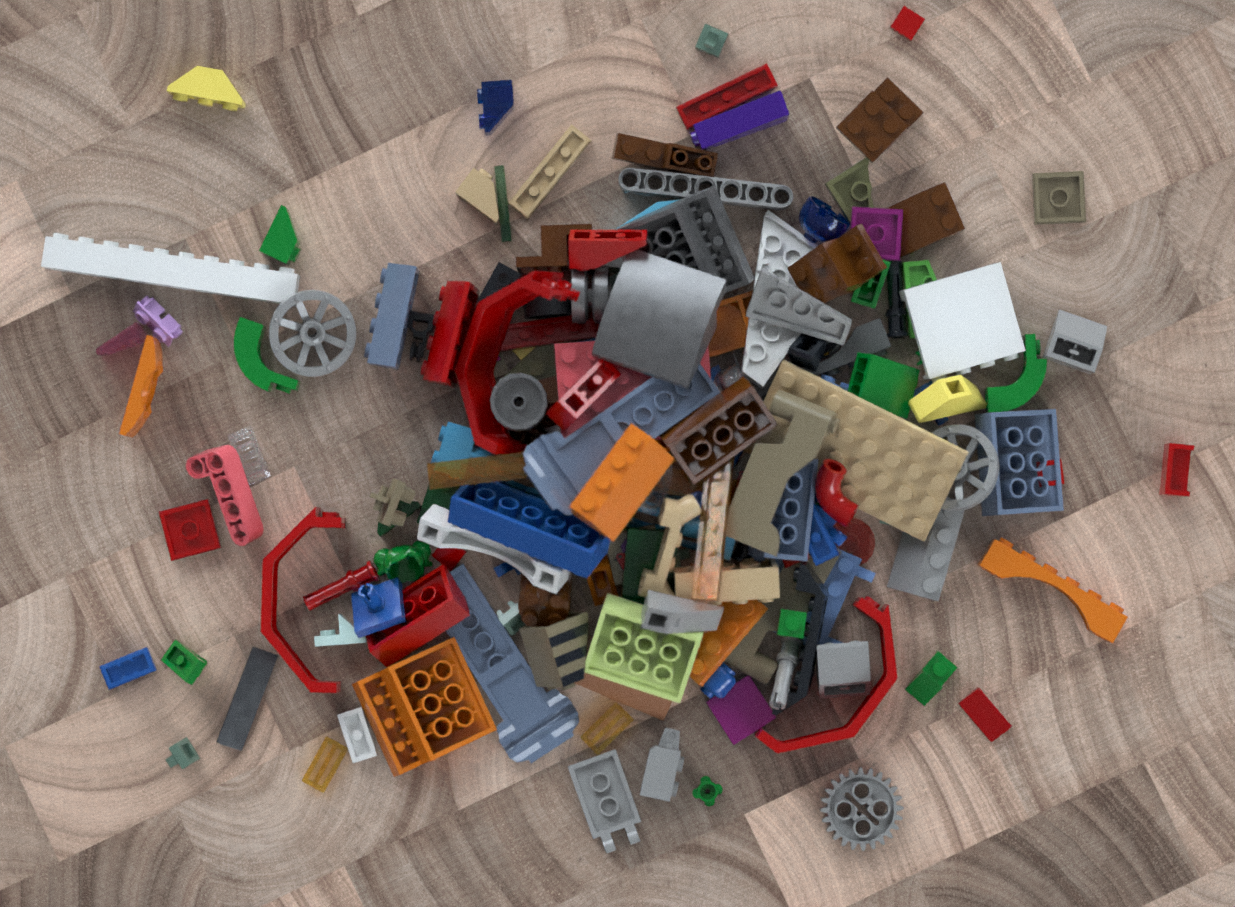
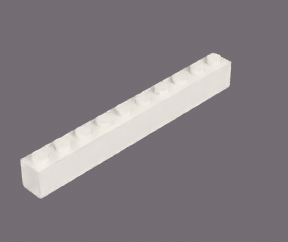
M54 233L53 237H45L41 267L50 270L277 304L297 293L300 276L295 274V269L280 267L279 271L269 270V265L254 263V267L244 266V261L229 259V264L221 263L218 257L204 256V260L195 259L192 253L179 252V256L169 255V250L154 248V252L144 251L143 246L129 244L128 248H121L118 242L105 240L103 245L93 243L94 239L79 237L78 241L68 240L69 235Z

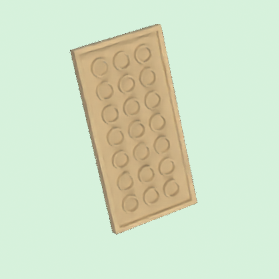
M783 360L764 399V404L770 411L772 400L777 391L782 390L836 412L837 419L840 420L836 432L824 437L818 455L815 458L818 459L817 473L825 459H834L840 462L847 470L840 485L845 497L858 504V509L925 542L969 452ZM772 415L778 425L746 447L745 452L751 455L755 443L783 444L791 422Z

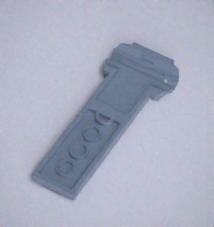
M699 364L688 389L652 377L568 437L564 438L560 432L556 431L552 434L542 435L526 446L522 454L525 462V467L522 470L552 511L557 509L565 516L573 515L569 506L631 423L655 439L719 394L720 391L701 364Z
M462 564L451 571L450 574L465 596L470 616L455 624L446 632L450 638L455 637L467 665L503 719V722L498 724L496 728L499 742L509 758L517 763L526 760L533 763L574 736L572 731L579 723V713L570 699L561 694L559 690L552 689L546 692L544 687H536L531 667L507 630L498 620V616L465 565Z

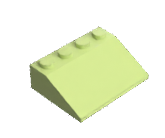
M607 593L585 661V673L680 703L704 631L664 634L641 628L643 604Z

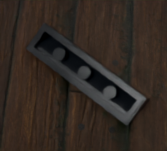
M255 646L252 647L216 743L240 751L243 750L278 655Z

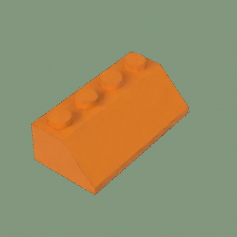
M631 423L569 506L571 513L614 543L675 459L652 437Z

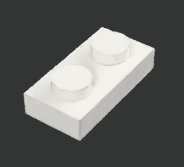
M359 707L338 714L337 717L352 763L377 756L376 747L363 708Z

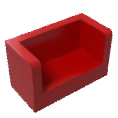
M1164 444L1159 495L1190 497V491H1187L1190 455L1191 451H1194V445Z

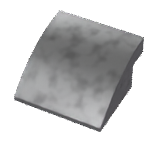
M715 185L615 229L647 230L646 246L637 250L726 279V293L750 284L755 279ZM627 254L621 257L622 260H623V262H624V260H625Z
M640 250L628 253L608 299L593 346L592 356L688 389L717 328V309L726 293V279Z

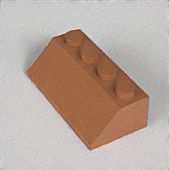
M590 634L587 639L586 658L593 639V635ZM587 673L584 674V679L575 682L577 685L664 721L672 704L670 700Z

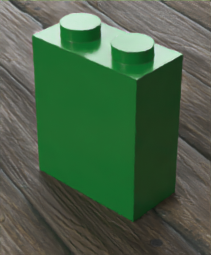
M857 352L848 392L900 418L907 419L911 410L908 403L913 398L920 370L873 354Z

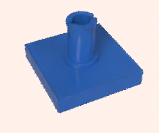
M398 577L374 586L366 583L368 588L363 584L358 592L351 593L354 632L358 638L406 622L402 583Z

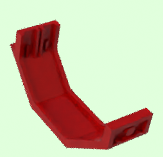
M535 270L477 303L455 372L474 443L493 454H523L527 446L511 437L508 430L498 423L491 410L490 402L493 388L496 385L494 367L512 315L516 309L538 296L548 300L554 297L558 300L566 301V298L577 302L580 291L571 288L572 283L562 280L564 273Z
M315 507L263 558L261 633L311 693H338L341 691V681H322L315 678L277 628L278 565L281 559L309 530L313 528H345L346 518L340 517V513L322 512V517H320L321 507Z
M869 596L865 598L858 597L852 604L879 627L883 674L870 691V695L866 696L848 722L838 728L784 741L777 740L760 728L755 734L757 739L778 754L856 736L898 679L889 604H884L878 610L880 604Z

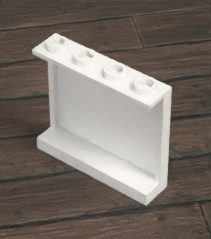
M1001 262L899 291L901 301L906 302L926 373L923 379H932V383L939 379L947 378L946 374L956 372V375L971 372L970 367L980 365L981 369L995 365L994 360L1004 358V362L1019 358L1018 353L1026 351Z

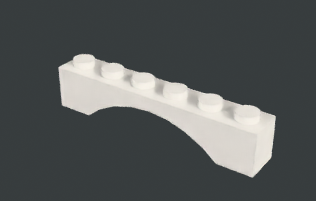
M433 504L420 518L417 539L438 548L468 549L494 556L518 569L528 578L532 585L557 594L569 578L570 571L553 566L538 558L530 557L523 552L448 523V509Z

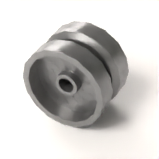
M608 267L594 269L592 283L588 281V271L572 269L571 288L580 291L577 302L571 300L572 324H585L588 320L589 308H592L595 324H600L611 294Z
M523 373L509 374L500 379L493 388L490 398L491 410L498 423L506 429L516 432L528 431L536 427L545 417L548 406L546 392L541 383L534 377ZM517 397H521L524 401L521 407L514 405Z

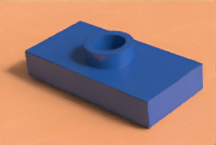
M148 647L99 666L109 690L157 671Z

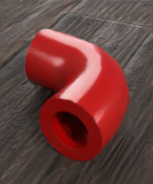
M825 459L818 470L815 481L816 498L825 513L836 522L847 527L856 514L859 505L845 497L841 491L840 485L847 471L845 466L834 459Z

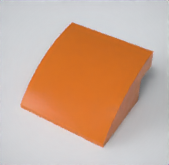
M455 637L352 684L394 777L433 761L497 730Z

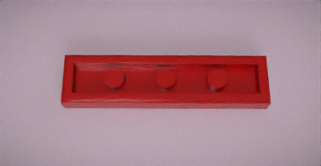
M766 63L677 106L676 110L688 131L693 128L694 124L744 104L777 88L778 84Z
M592 312L588 313V320L585 324H572V315L512 323L508 326L500 352L593 339L597 336L600 324H595Z

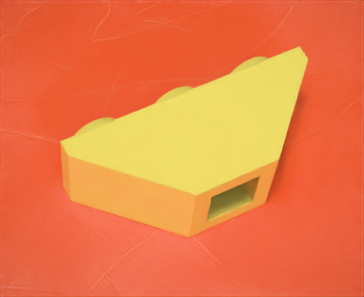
M196 66L167 87V92L173 95L172 99L188 102V98L198 100V104L212 107L213 103L223 104L222 108L226 110L237 111L238 107L245 109L246 103L223 70Z
M962 375L937 380L909 400L908 403L919 423L987 407L977 386Z

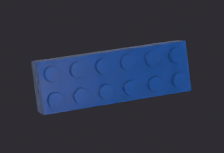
M473 473L451 497L448 523L523 552L530 557L538 558L553 566L570 571L575 575L588 578L608 553L610 540L575 515L565 516L557 509L552 511L544 500L477 473Z

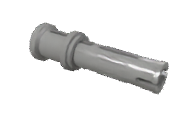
M781 637V652L776 658L779 664L769 702V705L774 709L779 710L780 704L782 710L786 707L794 668L799 664L798 653L799 649L803 646V639Z

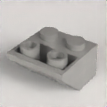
M1058 310L1042 358L1087 374L1095 373L1103 350L1107 326Z
M868 641L816 645V675L819 699L870 695L871 677Z

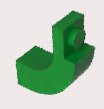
M240 317L234 334V353L244 375L253 384L267 392H271L273 384H277L275 389L290 394L291 390L298 392L300 381L271 371L266 367L261 358L260 346L267 327Z
M1025 334L1022 336L1026 351H1023V369L1019 378L1008 386L987 387L984 389L985 402L987 404L985 408L986 413L1007 412L1016 409L1029 401L1039 390L1046 374L1047 359H1037V355H1040L1041 346L1040 340H1036L1035 334Z

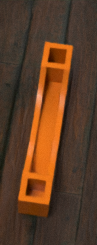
M1000 538L999 541L992 539L977 566L997 578L1027 577L1053 586L1074 604L1089 632L1108 643L1115 641L1128 616L1122 614L1124 611L1122 607L1113 602L1110 605L1100 601L1102 596L1090 589L1087 592L1078 588L1079 582L1068 576L1064 580L1056 575L1057 569L1046 563L1043 567L1035 563L1036 557L1024 550L1021 554L1012 549L1014 544L1004 538Z

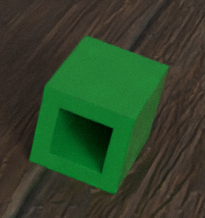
M780 609L776 635L803 639L807 613Z

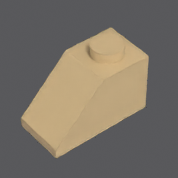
M473 168L455 193L497 225L500 222L495 185L491 181L493 176L482 168L479 171Z

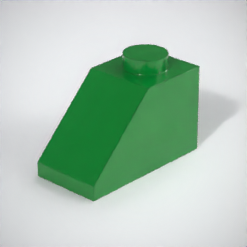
M281 205L259 251L289 266L291 261L296 262L301 249L298 248L300 242L289 210Z

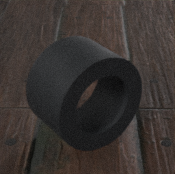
M538 296L524 305V318L544 319L572 315L571 300L566 298V301L554 297L548 300Z

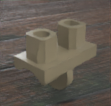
M393 478L389 488L381 485L378 494L371 492L369 497L376 499L373 509L380 512L377 522L390 526V524L403 526L407 514L396 510L400 500L411 504L415 491L405 486V482Z

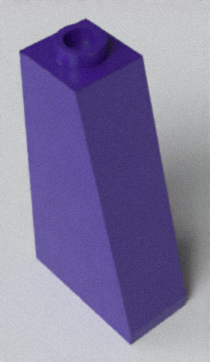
M779 90L694 124V132H691L690 136L695 147L699 146L701 150H708L784 123L788 120L789 111L782 92Z

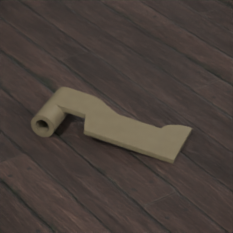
M778 390L770 406V413L791 422L783 444L755 443L720 531V534L775 557L778 555L780 537L777 528L771 522L790 477L817 457L824 437H827L830 433L834 434L840 421L837 419L836 412L782 390Z
M808 551L810 559L807 562L810 563L824 584L839 556L815 566ZM803 562L788 568L783 566L779 574L780 598H774L772 602H761L768 610L724 660V662L767 685L778 663L758 652V647L768 630L777 632L780 609L808 613L811 596L815 597V594L795 590L796 583L793 582L794 571Z

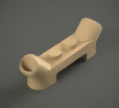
M687 494L677 501L669 498L663 499L657 520L661 526H665V531L654 570L643 568L638 596L646 597L648 590L675 596L666 579L668 572H672L675 566L676 558L673 557L675 547L679 548L682 541L681 526L699 516L702 511L693 495Z

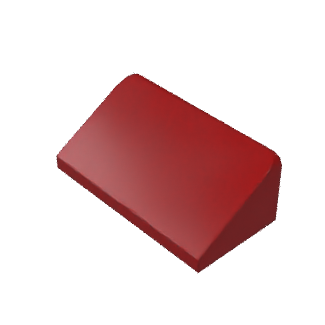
M976 687L958 703L990 742H993L1012 727L979 687Z

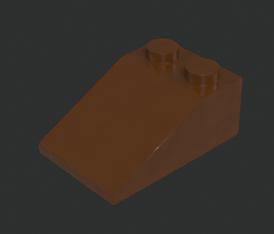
M945 182L888 207L889 209H903L900 258L961 233L965 229Z

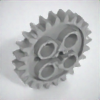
M862 767L858 768L857 774L848 769V777L839 773L841 781L836 782L831 779L834 788L824 789L829 794V798H821V801L827 803V807L820 808V811L827 813L828 816L821 820L822 822H830L826 831L835 830L836 832L832 838L836 840L842 837V846H845L849 841L851 842L852 850L855 849L857 844H860L861 850L865 851L866 844L868 843L872 849H875V841L878 840L884 845L883 837L885 835L893 838L890 832L891 828L899 830V827L894 822L895 820L903 819L897 814V811L903 810L904 807L896 805V802L901 800L902 796L893 795L898 787L892 786L889 788L888 785L891 779L887 778L882 781V772H878L876 776H873L872 768L868 769L867 774L863 773ZM858 784H865L867 786L868 793L866 796L860 798L855 795L854 789ZM848 792L861 805L867 803L866 810L879 821V824L875 825L863 813L857 815V807L844 794ZM879 801L885 802L887 807L882 815H876L873 812L874 804ZM845 802L850 805L851 809L848 815L840 816L837 814V807L840 803ZM866 820L869 823L868 831L863 834L856 832L857 822Z

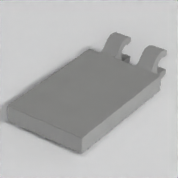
M616 749L567 766L593 839L601 837L606 854L616 850L611 833L625 828L630 845L640 842L634 824L642 821Z

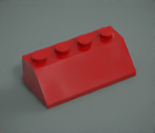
M444 564L403 589L406 622L366 636L369 652L386 667L394 664L470 616L465 596Z

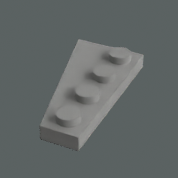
M761 268L746 311L747 317L844 346L852 319L766 269Z

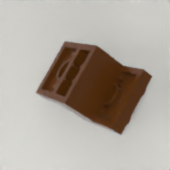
M887 77L839 123L836 129L873 163L924 112Z
M592 224L541 225V256L516 257L517 271L522 272L523 276L535 270L560 273L567 271V240L569 239L570 230H592Z
M859 224L841 237L821 243L787 269L800 290L827 304L834 298L852 293L887 267L862 224Z

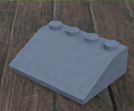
M1056 409L976 414V429L991 441L999 458L998 479L992 492L981 502L982 516L1064 511ZM980 443L977 447L978 460L987 458L986 451ZM1048 460H1054V465L1046 466ZM1036 462H1040L1038 468L1036 467ZM988 467L979 469V480L983 483L988 473ZM1037 471H1042L1043 477L1038 476ZM1056 480V485L1049 486L1047 481Z

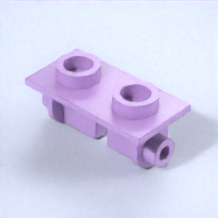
M145 296L141 302H136L133 310L136 319L141 324H146L152 330L153 336L159 339L160 343L164 342L169 347L173 338H178L183 333L180 329L181 325L170 314L163 319L159 317L165 312V309L153 297Z

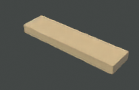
M571 124L508 204L528 220L590 144L591 139Z

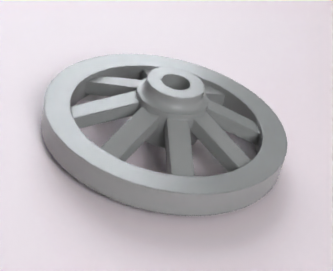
M304 290L287 297L276 308L269 325V340L276 358L284 367L302 376L316 377L337 370L347 361L355 345L356 326L350 310L339 298L321 290ZM320 300L313 319H310L302 301ZM328 304L334 306L342 315L323 323L320 322ZM296 305L303 322L301 324L283 318V316L291 307ZM346 324V341L325 333V330ZM279 325L299 331L298 334L279 343ZM309 328L316 329L314 335L307 334ZM303 341L296 363L284 353V350ZM322 341L342 348L341 352L330 362L321 344ZM311 346L315 347L322 365L304 366Z
M947 425L933 431L932 434L942 439L947 437L948 442L958 446L956 435L972 438L966 448V451L969 453L961 467V472L958 473L954 481L956 501L945 500L941 509L946 511H963L978 505L992 492L998 479L999 458L994 445L982 432L967 425ZM980 443L986 451L987 458L969 463ZM988 467L984 483L971 475L972 471ZM964 481H967L979 490L964 499Z

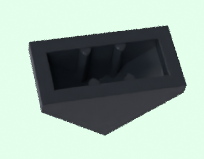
M801 333L788 348V354L792 363L816 372L829 341Z

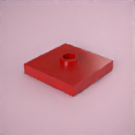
M209 499L159 511L171 561L222 548Z

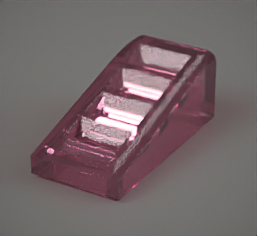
M135 322L98 347L95 352L99 356H107L145 343L148 333L140 323Z

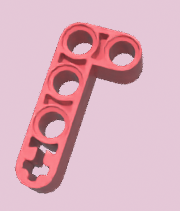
M224 445L205 450L189 458L186 462V470L191 477L200 479L210 476L233 542L236 545L244 546L260 538L264 531L263 524L236 449L233 446Z

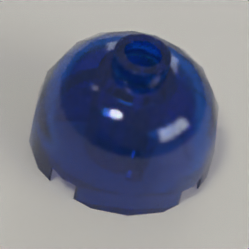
M814 196L808 197L799 212V223L805 231L803 236L814 244L817 241L824 243L841 237L851 224L840 212L837 215L831 210L832 206Z

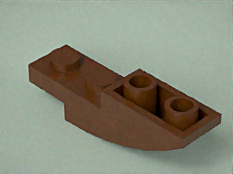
M621 133L616 134L612 159L634 163L637 166L714 177L718 153L674 143H663Z

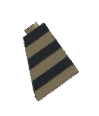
M568 612L565 620L548 627L524 626L519 628L536 687H547V690L560 687L561 690H567L575 687V682L584 679L589 623L588 612Z

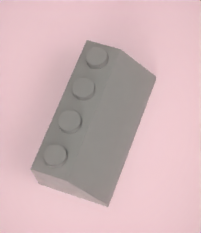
M948 497L946 498V500L956 501L955 499H952V498H948ZM941 509L925 542L903 531L887 587L933 601H939L965 510L946 511Z

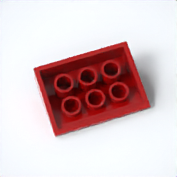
M447 281L446 287L442 286L440 290L439 301H442L440 311H436L434 315L433 325L436 326L434 336L430 335L427 343V350L430 353L428 361L424 360L421 367V375H424L423 380L426 382L456 389L457 378L454 372L461 352H458L455 346L463 347L475 312L474 306L480 292L471 282Z

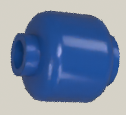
M723 662L700 690L710 699L714 695L720 699L724 698L736 684L734 677L736 673Z

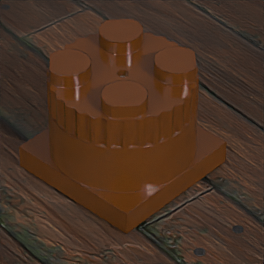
M521 573L518 610L522 621L527 626L548 627L566 619L568 612H570L573 573H569L568 580L557 594L532 585L528 578Z

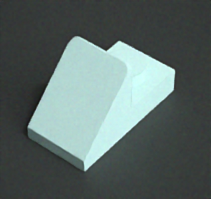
M338 614L340 634H336L335 630L320 631V636H314L315 647L367 642L366 636L358 638L354 632V625L342 614Z

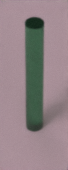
M503 165L494 166L502 242H511L505 170Z

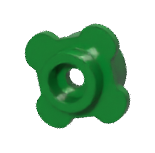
M703 776L700 779L701 783L697 788L693 789L692 794L694 798H700L706 806L710 807L714 805V800L718 794L722 793L723 788L720 784L713 783L710 777ZM709 789L710 793H705V790Z

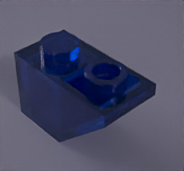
M512 80L481 82L482 89H477L478 104H483V114H479V128L485 130L486 136L492 135L514 110Z

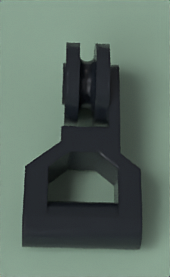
M410 310L407 327L413 333V338L423 340V343L419 342V346H416V341L412 342L409 361H413L414 357H416V362H420L421 358H423L427 335L433 332L435 314ZM414 321L428 323L427 329L416 331L413 328Z

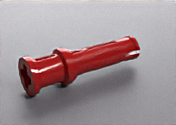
M371 560L354 571L348 570L345 573L346 576L304 595L303 600L308 610L311 611L352 590L358 592L363 584L366 585V583L372 581H380Z

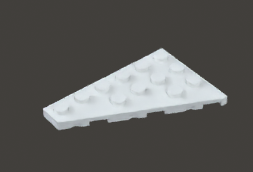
M769 210L763 217L753 291L761 268L797 287L787 268L818 246ZM749 317L741 374L762 389L788 353V348L801 333Z

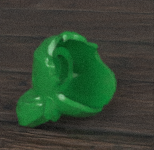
M416 541L412 546H396L390 550L382 548L374 555V564L378 568L377 574L379 576L386 574L389 580L398 577L401 583L419 580L423 576L424 567L433 566V562L429 561L431 549L423 541Z

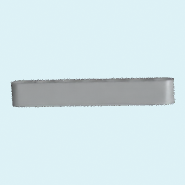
M636 168L624 169L618 178L620 189L628 194L682 199L699 192L698 187L703 183H708L711 186L715 185L722 204L780 211L787 209L793 200L792 190L788 186ZM626 175H634L637 183L633 187H627L622 182L623 178ZM651 178H659L662 181V187L658 190L651 189L648 186V181ZM678 180H682L687 184L688 188L683 193L676 192L673 188V184ZM727 186H733L737 189L738 195L735 198H727L725 196L724 189ZM752 189L762 191L763 198L760 201H753L749 197V192ZM782 191L787 194V203L779 204L775 201L774 195L777 192Z

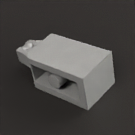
M665 728L659 744L649 749L640 789L641 796L670 802L671 796L676 797L679 782L675 781L677 771L682 772L685 758L680 756L679 730Z

